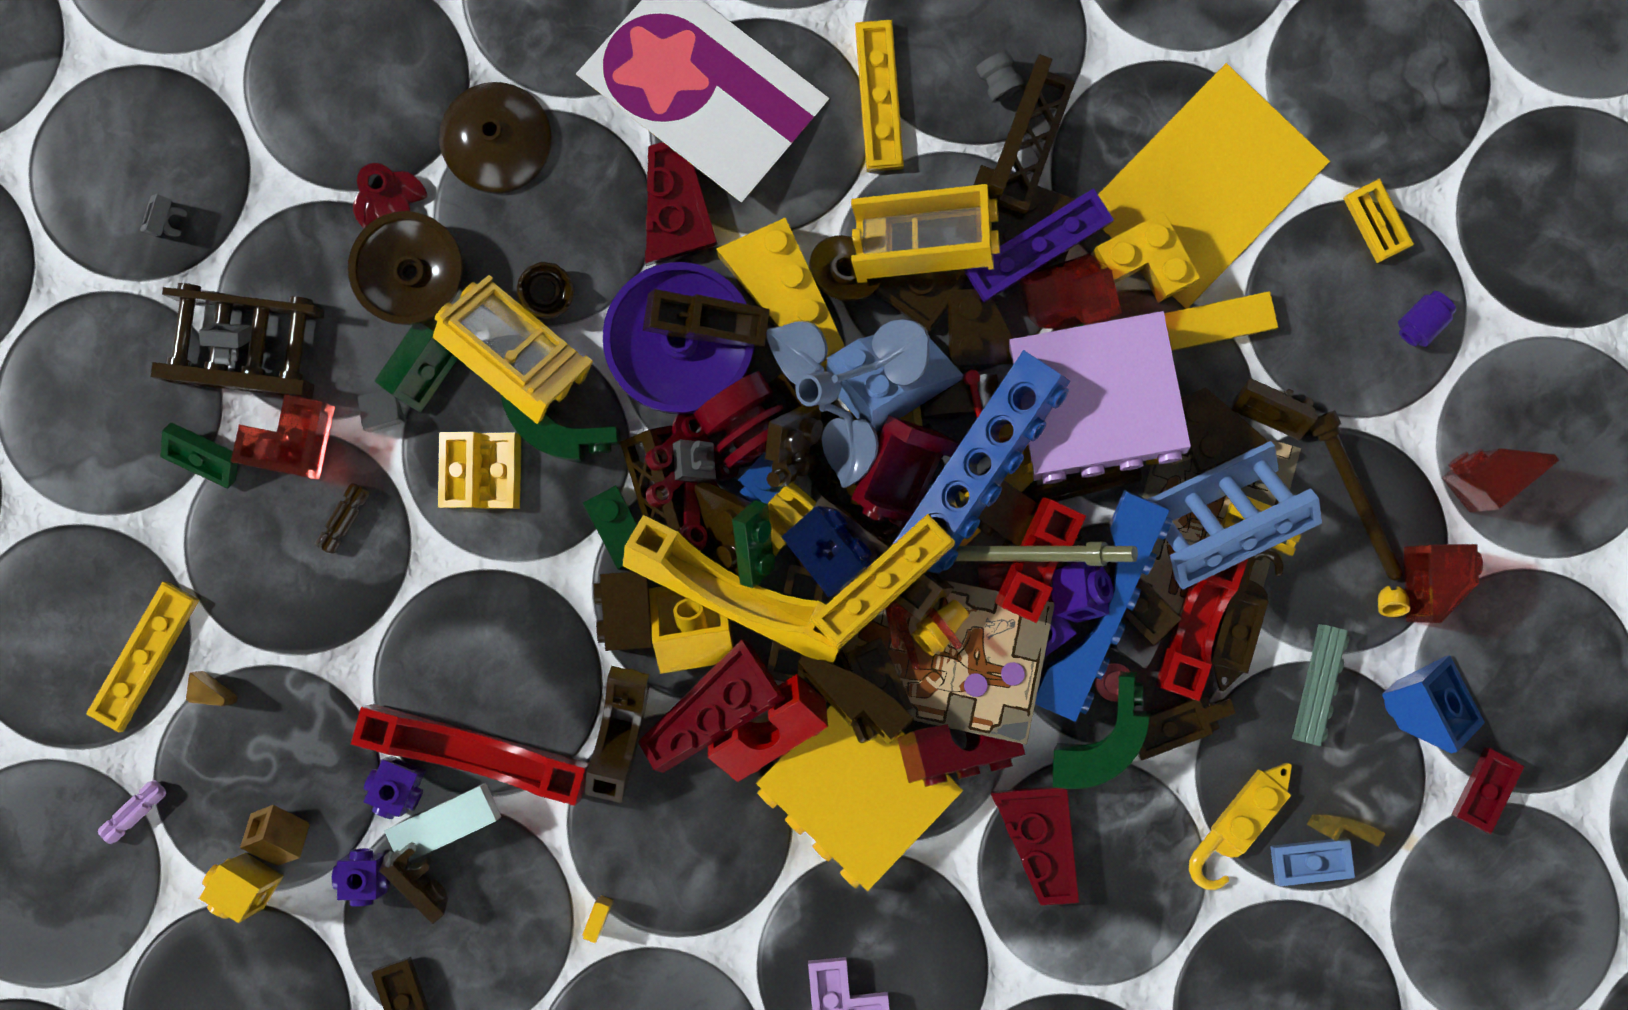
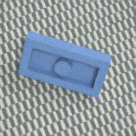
M1348 838L1270 846L1274 880L1277 886L1355 878L1351 842Z

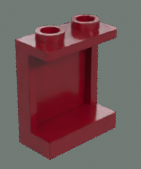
M888 415L878 437L877 458L867 474L859 480L851 499L864 507L862 512L864 515L883 522L885 517H887L892 523L904 528L921 503L942 455L952 457L960 443L939 431Z

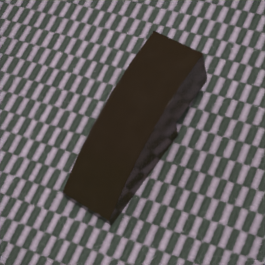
M654 289L648 293L642 331L715 343L764 347L770 309L698 294L688 296Z
M805 656L798 661L799 671L849 726L862 716L887 744H890L912 723L914 717L895 699L855 673L831 663Z

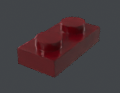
M1484 747L1451 815L1485 833L1491 834L1525 766L1490 748Z

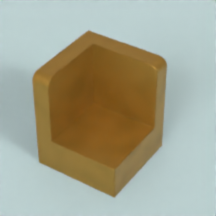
M271 805L250 814L240 848L274 865H282L301 857L310 825L307 821L275 805Z

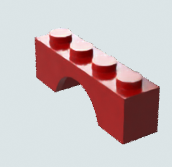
M1248 559L1188 587L1179 613L1183 619L1174 627L1154 686L1200 701L1212 666V647L1220 620L1229 601L1239 588Z

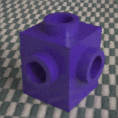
M392 755L382 759L378 770L372 769L366 779L363 789L368 792L364 803L373 806V813L387 819H394V816L401 817L408 813L409 809L414 811L423 794V789L419 788L426 770Z
M371 848L352 849L349 855L338 860L337 866H334L332 871V887L337 889V900H350V906H369L374 904V900L388 892L391 882L379 871L384 856L387 853L373 854V849ZM357 874L362 878V884H357Z

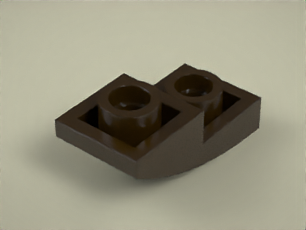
M980 374V381L977 383L983 409L999 387L997 374ZM964 375L961 381L920 405L922 419L957 418L961 414H976L971 389L964 382Z

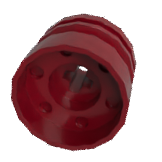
M760 371L754 372L725 388L704 403L693 414L707 436L725 431L727 434L716 446V450L720 454L733 447L736 448L724 460L729 469L744 463H751L757 460L764 452L766 453L769 422L778 418L785 411L782 405L764 410L762 407L773 395V391Z

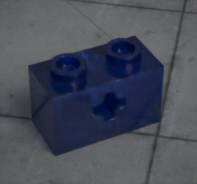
M815 506L781 537L826 595L832 598L838 595L872 564V561L869 559L872 554L859 538L853 539L845 529L848 525L847 521L838 510L833 507L830 509L829 507ZM828 542L835 543V546L832 549V552L835 556L828 555V552L831 550V546Z

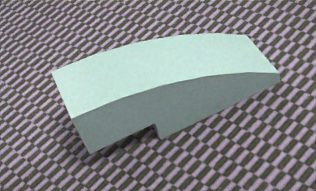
M484 783L384 830L394 852L397 849L400 851L411 842L417 845L415 853L409 857V861L496 822L502 816L487 784Z

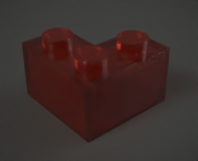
M1090 253L1035 271L1020 280L1029 319L1039 328L1050 329L1064 324V319L1073 316L1077 317L1084 325L1110 321L1112 316L1122 313L1112 270Z
M285 394L277 432L239 424L231 462L319 480L335 406L321 401Z

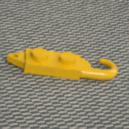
M1285 763L1266 771L1257 770L1212 825L1211 831L1194 850L1189 860L1191 878L1199 887L1206 890H1217L1229 882V877L1226 875L1214 881L1207 879L1202 872L1204 863L1214 851L1232 858L1239 857L1248 850L1291 796L1288 793L1292 767L1290 763ZM1282 769H1285L1284 775L1280 773Z

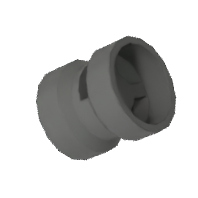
M1008 50L987 58L976 67L980 79L988 82L989 89L987 93L992 103L1003 101L1015 95L1026 85L1021 74L1015 72L1013 68L1014 60Z

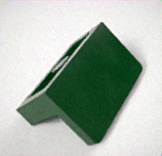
M422 323L412 325L375 379V382L387 392L420 413L458 359L433 338L434 331Z

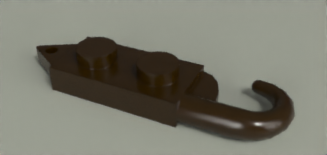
M1272 548L1248 558L1239 588L1229 601L1220 620L1211 654V662L1219 691H1225L1239 676L1249 672L1269 602L1265 589L1249 579L1253 565L1260 557L1269 558L1274 563L1276 576L1280 577L1283 574L1284 565L1282 558ZM1224 677L1227 679L1225 684L1222 683V678Z

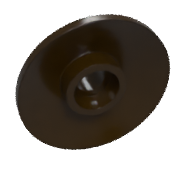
M844 235L828 237L815 246L809 259V270L819 289L835 299L850 302L866 299L875 293L880 286L882 277L867 279V282L863 283L857 282L851 260V255H856L852 237Z

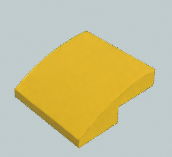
M439 432L438 508L520 509L521 436L518 433Z

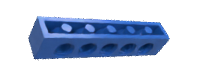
M1023 350L893 544L927 514L937 523L944 520L947 525V534L955 541V545L927 571L940 574L942 570H948L958 556L956 549L964 538L968 539L978 528L980 524L978 517L986 505L989 507L998 499L1002 491L1000 485L1007 474H1013L1021 465L1024 459L1022 452L1030 440L1034 442L1046 427L1044 420L1052 408H1058L1067 397L1069 389L1066 387L1071 381ZM1034 391L1036 395L1034 405L1027 410H1023L1021 407L1022 397L1027 392ZM1006 424H1012L1014 431L1011 439L1001 443L999 439L1001 428ZM989 456L991 468L986 474L980 476L977 470L978 462L981 458ZM966 488L969 492V500L965 506L959 508L956 504V495L961 489Z

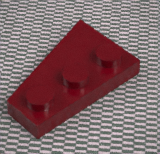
M664 142L648 146L645 265L650 266L718 245L694 166Z

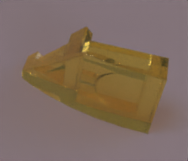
M1335 813L1313 814L1307 823L1308 826L1335 841H1338L1342 831L1345 829L1379 847L1386 834L1365 823Z

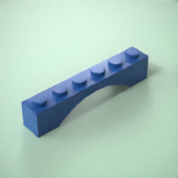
M1127 490L1123 491L1109 527L1114 546L1137 547V561L1116 562L1113 598L1108 603L1109 615L1100 617L1091 631L1072 649L1047 663L1039 682L1036 705L1075 722L1080 712L1085 715L1087 714L1095 695L1090 692L1094 679L1102 680L1110 662V659L1105 657L1111 643L1114 645L1118 644L1126 624L1120 622L1126 608L1133 610L1141 593V589L1136 587L1142 573L1148 576L1155 562L1157 554L1151 551L1157 538L1164 540L1170 529L1173 519L1167 517L1170 511L1167 507Z

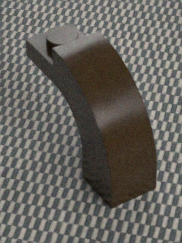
M611 666L607 677L605 705L600 730L586 774L585 795L622 803L645 716L650 688L648 686L649 674L630 668L624 669Z

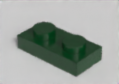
M172 422L162 430L161 458L226 489L236 481L238 453Z
M615 485L583 502V505L616 568L619 570L624 567L625 545L636 528L637 522L621 491Z
M756 500L732 519L740 584L750 588H754L775 569V556L771 542L772 526L769 520L768 504Z

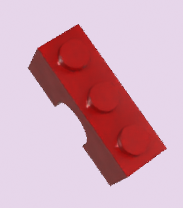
M1043 497L1020 546H1073L1086 515ZM1013 561L994 602L1001 608L1037 624L1053 589L1051 587V579L1058 562Z
M798 674L779 685L786 699L768 710L769 721L763 723L749 721L708 746V758L735 781L739 782L748 775L759 771L766 764L781 755L787 754L794 747L818 735L828 727L826 700Z

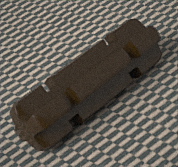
M351 483L343 495L346 497L345 500L339 501L325 525L327 530L321 531L315 541V545L324 552L331 554L336 552L342 542L339 540L340 537H345L360 512L358 509L359 505L363 506L369 497V492L358 484Z

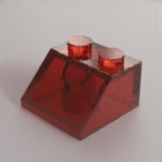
M1503 448L1488 451L1479 449L1470 455L1468 452H1464L1448 464L1451 470L1441 478L1469 512L1496 510L1507 504L1556 464L1559 459L1555 454Z
M1478 544L1404 547L1405 591L1410 602V611L1406 614V622L1442 623L1479 584V575L1483 570L1482 555L1478 552Z

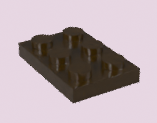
M981 165L974 185L987 184L989 186L994 169ZM1017 179L1006 184L1003 194L1023 201L1026 190L1021 180ZM1037 185L1026 215L998 205L999 221L992 222V231L998 230L1001 246L1075 199ZM976 216L961 217L954 237L969 243L977 242ZM1069 250L1039 269L1059 276Z

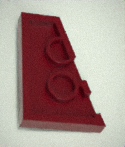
M1040 787L991 791V796L999 809L1010 838H1012L1040 905L1079 903L1068 789Z

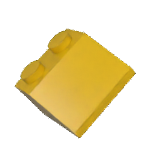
M664 586L649 589L652 644L660 674L716 665L734 648L729 618Z

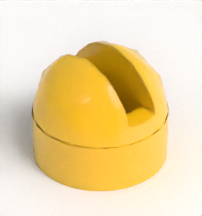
M1386 586L1378 594V611L1381 615L1399 617L1410 611L1409 597L1402 587L1396 586L1395 590H1391L1390 586Z

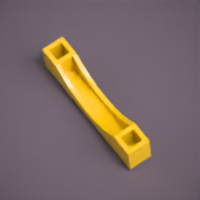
M645 515L642 516L627 541L623 557L624 567L806 657L831 664L834 663L840 649L838 650L811 622V618L826 604L820 601L783 595L758 585L754 588L741 585L739 576L709 559L691 545L679 532Z

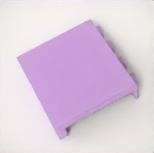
M1164 311L1010 339L1009 349L1013 364L1022 351L1025 350L1071 381L1066 387L1069 389V392L1063 403L1056 409L1052 408L1045 418L1046 427L1042 434L1034 442L1030 440L1028 443L1034 480L1043 479V484H1053L1065 481L1067 474L1081 472L1082 477H1093L1104 474V468L1119 465L1121 471L1143 467V461L1157 458L1159 464L1172 463L1182 460V454H1186L1190 449L1191 445ZM1034 391L1027 392L1022 397L1021 407L1023 410H1027L1034 405L1036 401Z

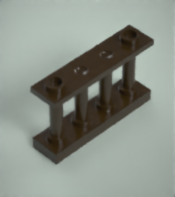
M178 283L177 289L163 287L162 295L179 301L172 357H167V364L152 362L150 377L171 383L313 399L314 384L302 380L303 374L299 373L307 317L324 319V311L314 306L312 299L290 296L289 302L201 292V286L188 283ZM195 303L217 306L214 323L230 324L232 308L254 310L247 365L242 366L241 373L228 371V365L215 364L213 360L214 346H211L209 362H205L204 368L191 367V361L187 359ZM270 312L291 315L284 371L279 372V377L265 376L266 370L262 369Z

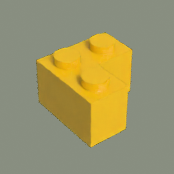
M1164 211L1100 244L1090 254L1107 287L1141 270L1158 303L1188 288L1200 279Z

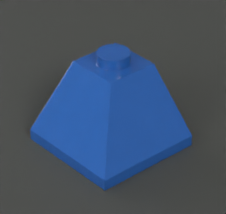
M1450 655L1397 680L1382 694L1385 708L1388 714L1394 718L1399 729L1449 753L1458 752L1485 723Z

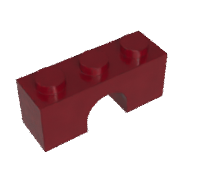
M948 724L913 731L897 738L908 783L923 780L925 787L947 782V774L957 773L958 779L981 774L979 767L989 765L991 772L1012 767L1011 759L1026 755L1021 743L965 732L967 742L963 750L954 743Z

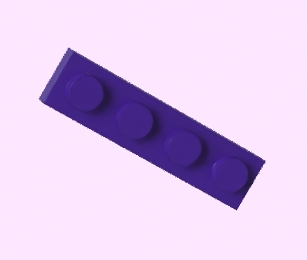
M1093 188L1001 245L1000 253L993 254L994 269L988 270V267L964 269V272L985 303L1107 227L1114 219Z

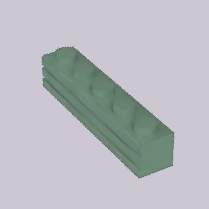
M1318 624L1292 739L1321 746L1322 742L1326 741L1328 736L1327 720L1333 714L1331 702L1339 688V683L1336 682L1337 676L1344 667L1342 655L1349 645L1348 630Z

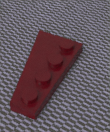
M741 640L638 741V744L653 770L664 773L784 701L786 697L752 645Z

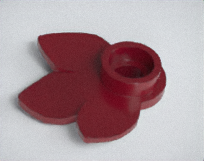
M370 163L362 167L357 175V187L360 192L353 202V212L356 220L365 228L372 221L383 215L399 211H410L408 203L424 200L428 196L423 184L409 172H392L381 163ZM374 174L380 175L383 179V185L379 189H373L369 185V178Z

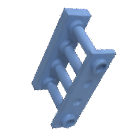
M1272 441L1253 448L1230 461L1148 498L1150 501L1167 507L1170 510L1167 517L1173 520L1193 512L1210 535L1195 544L1189 545L1175 524L1171 523L1165 538L1176 552L1170 555L1175 580L1182 590L1322 524L1319 498L1310 488L1298 495H1293L1275 473L1279 469L1276 449ZM1260 479L1279 502V504L1262 512L1256 509L1241 490V488ZM1224 496L1230 499L1245 519L1224 529L1207 506V504Z

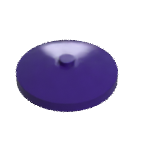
M687 262L664 263L640 272L631 278L616 294L604 320L603 350L613 377L621 388L635 401L662 413L691 414L695 413L698 408L716 394L746 376L752 362L755 347L693 340L642 331L648 293L654 289L688 296L698 294L747 304L741 293L729 280L710 268Z

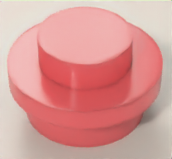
M1111 663L1108 665L1102 680L1095 678L1096 689L1104 699L1114 702L1118 701L1119 675L1121 671L1130 672L1128 668L1121 664Z

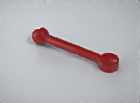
M970 370L964 374V382L970 386L976 417L978 418L983 411L977 383L980 381V374L976 370Z

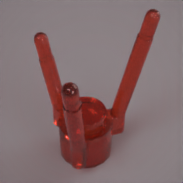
M892 601L885 608L892 645L896 649L900 647L898 621L912 668L918 670L920 665L906 621L907 618L913 615L897 602ZM933 607L928 615L956 649H960L962 647L961 642Z

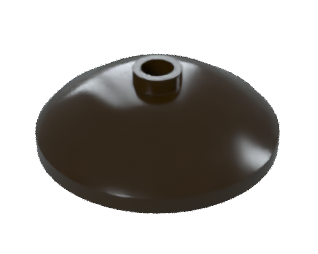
M487 82L465 90L454 99L443 116L439 141L444 161L451 172L462 183L477 191L499 194L511 192L527 185L541 172L550 154L552 134L545 111L531 94L509 83ZM493 125L497 127V131L493 136L485 135V130L488 126Z
M399 211L377 218L360 232L350 251L348 277L354 295L368 312L392 324L414 325L433 319L446 303H451L454 300L463 277V260L456 240L441 223L422 213ZM411 267H416V277L407 279V270Z

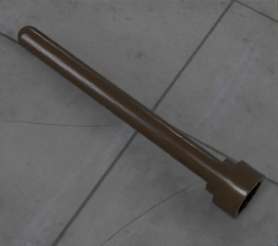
M1335 410L1320 415L1309 429L1313 436L1318 437L1320 442H1325L1387 577L1394 581L1399 580L1402 577L1400 565L1338 434L1341 433L1339 425L1342 423Z

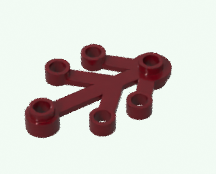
M694 413L677 415L671 429L672 436L662 445L655 446L647 452L645 460L650 469L661 471L669 466L672 462L673 444L680 439L711 442L693 415ZM689 425L693 428L694 432L690 430ZM714 446L716 478L722 482H727L738 475L739 466L729 469V474H727L723 469V464L726 465L724 460L728 456L723 457ZM655 453L662 457V463L656 460ZM673 470L664 480L655 483L647 489V502L655 508L666 505L671 501L673 492L683 483L684 525L675 531L679 532L691 545L701 551L707 543V532L700 525V508L695 493V485L700 483L675 480V470ZM712 481L710 483L712 485L719 487L715 481ZM656 489L662 493L663 500L656 496ZM690 532L694 534L696 542L691 538Z

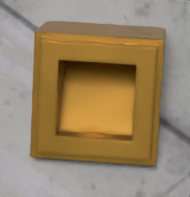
M196 671L189 673L186 701L188 703L225 706L237 702V696L206 672Z

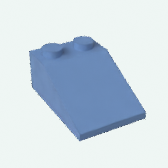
M874 335L857 339L827 357V372L837 375L880 360L872 348ZM930 339L928 365L925 373L916 382L908 385L895 384L886 377L884 367H881L877 370L841 381V392L838 397L857 419L868 420L877 433L883 429L888 415L897 418L903 417L961 381L963 374Z

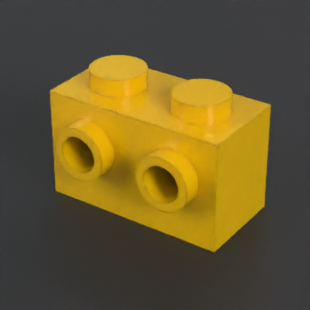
M245 852L232 859L228 858L224 863L213 865L202 881L205 889L198 899L208 904L207 909L212 914L224 919L229 917L235 922L240 923L265 908L284 876Z

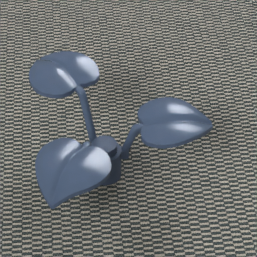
M906 319L894 320L884 324L877 330L872 339L873 351L880 360L837 375L827 371L824 372L823 366L820 365L827 357L828 347L824 334L815 324L807 321H797L781 327L768 329L766 336L771 351L785 376L796 385V395L799 401L805 406L819 405L820 411H829L843 417L833 419L826 425L822 434V446L825 457L837 474L841 486L848 487L855 484L867 474L877 458L878 437L873 425L868 420L858 419L853 421L850 412L831 405V402L835 401L841 392V381L877 370L881 367H884L886 377L895 384L908 385L919 380L925 373L929 361L930 336L927 329L916 321Z

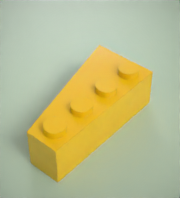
M786 217L716 248L719 259L731 271L747 294L751 296L759 307L770 309L768 320L775 328L797 321L811 322L820 328L824 334L828 347L827 357L845 347ZM827 357L820 364L823 366L824 372L827 371Z

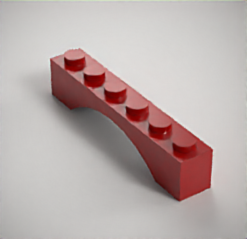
M376 704L360 708L351 740V745L387 755L426 761L471 772L507 783L537 796L573 806L582 799L586 784V774L590 764Z

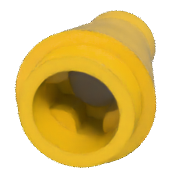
M952 600L945 607L916 624L917 629L912 633V637L926 653L934 656L938 651L943 652L962 623L969 617V614L963 605L956 600Z

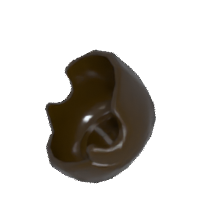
M539 262L527 267L517 283V297L521 306L536 318L545 320L559 317L570 307L575 292L570 276L556 263Z

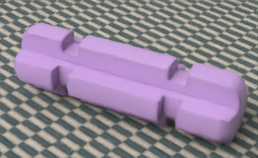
M155 780L147 782L137 795H134L112 815L113 819L107 820L98 829L100 837L108 844L117 842L126 833L125 830L131 829L152 809V805L157 804L166 796L164 787Z

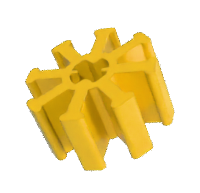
M794 482L783 487L768 503L774 556L793 538L817 503Z

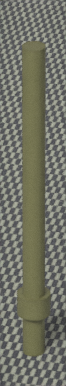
M1088 542L1086 546H958L956 549L958 556L955 561L1086 562L1088 566H1106L1108 562H1136L1138 550L1136 546H1108L1106 542Z

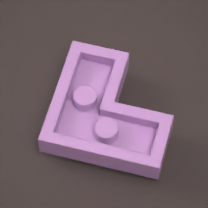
M846 957L808 961L812 1010H889L888 992L849 995Z

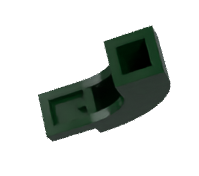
M519 371V372H520L521 374L525 375V374L528 373L529 371ZM501 395L505 413L517 433L530 445L552 457L565 461L584 462V447H589V453L612 452L611 446L621 445L620 430L617 427L566 428L558 425L551 418L547 410L542 421L536 424Z
M1121 671L1119 675L1117 722L1108 736L1098 742L1086 745L1057 743L1054 748L1053 788L1082 789L1100 785L1123 772L1138 755L1147 735L1151 711L1135 710L1136 706H1143L1144 684L1136 682L1137 672Z

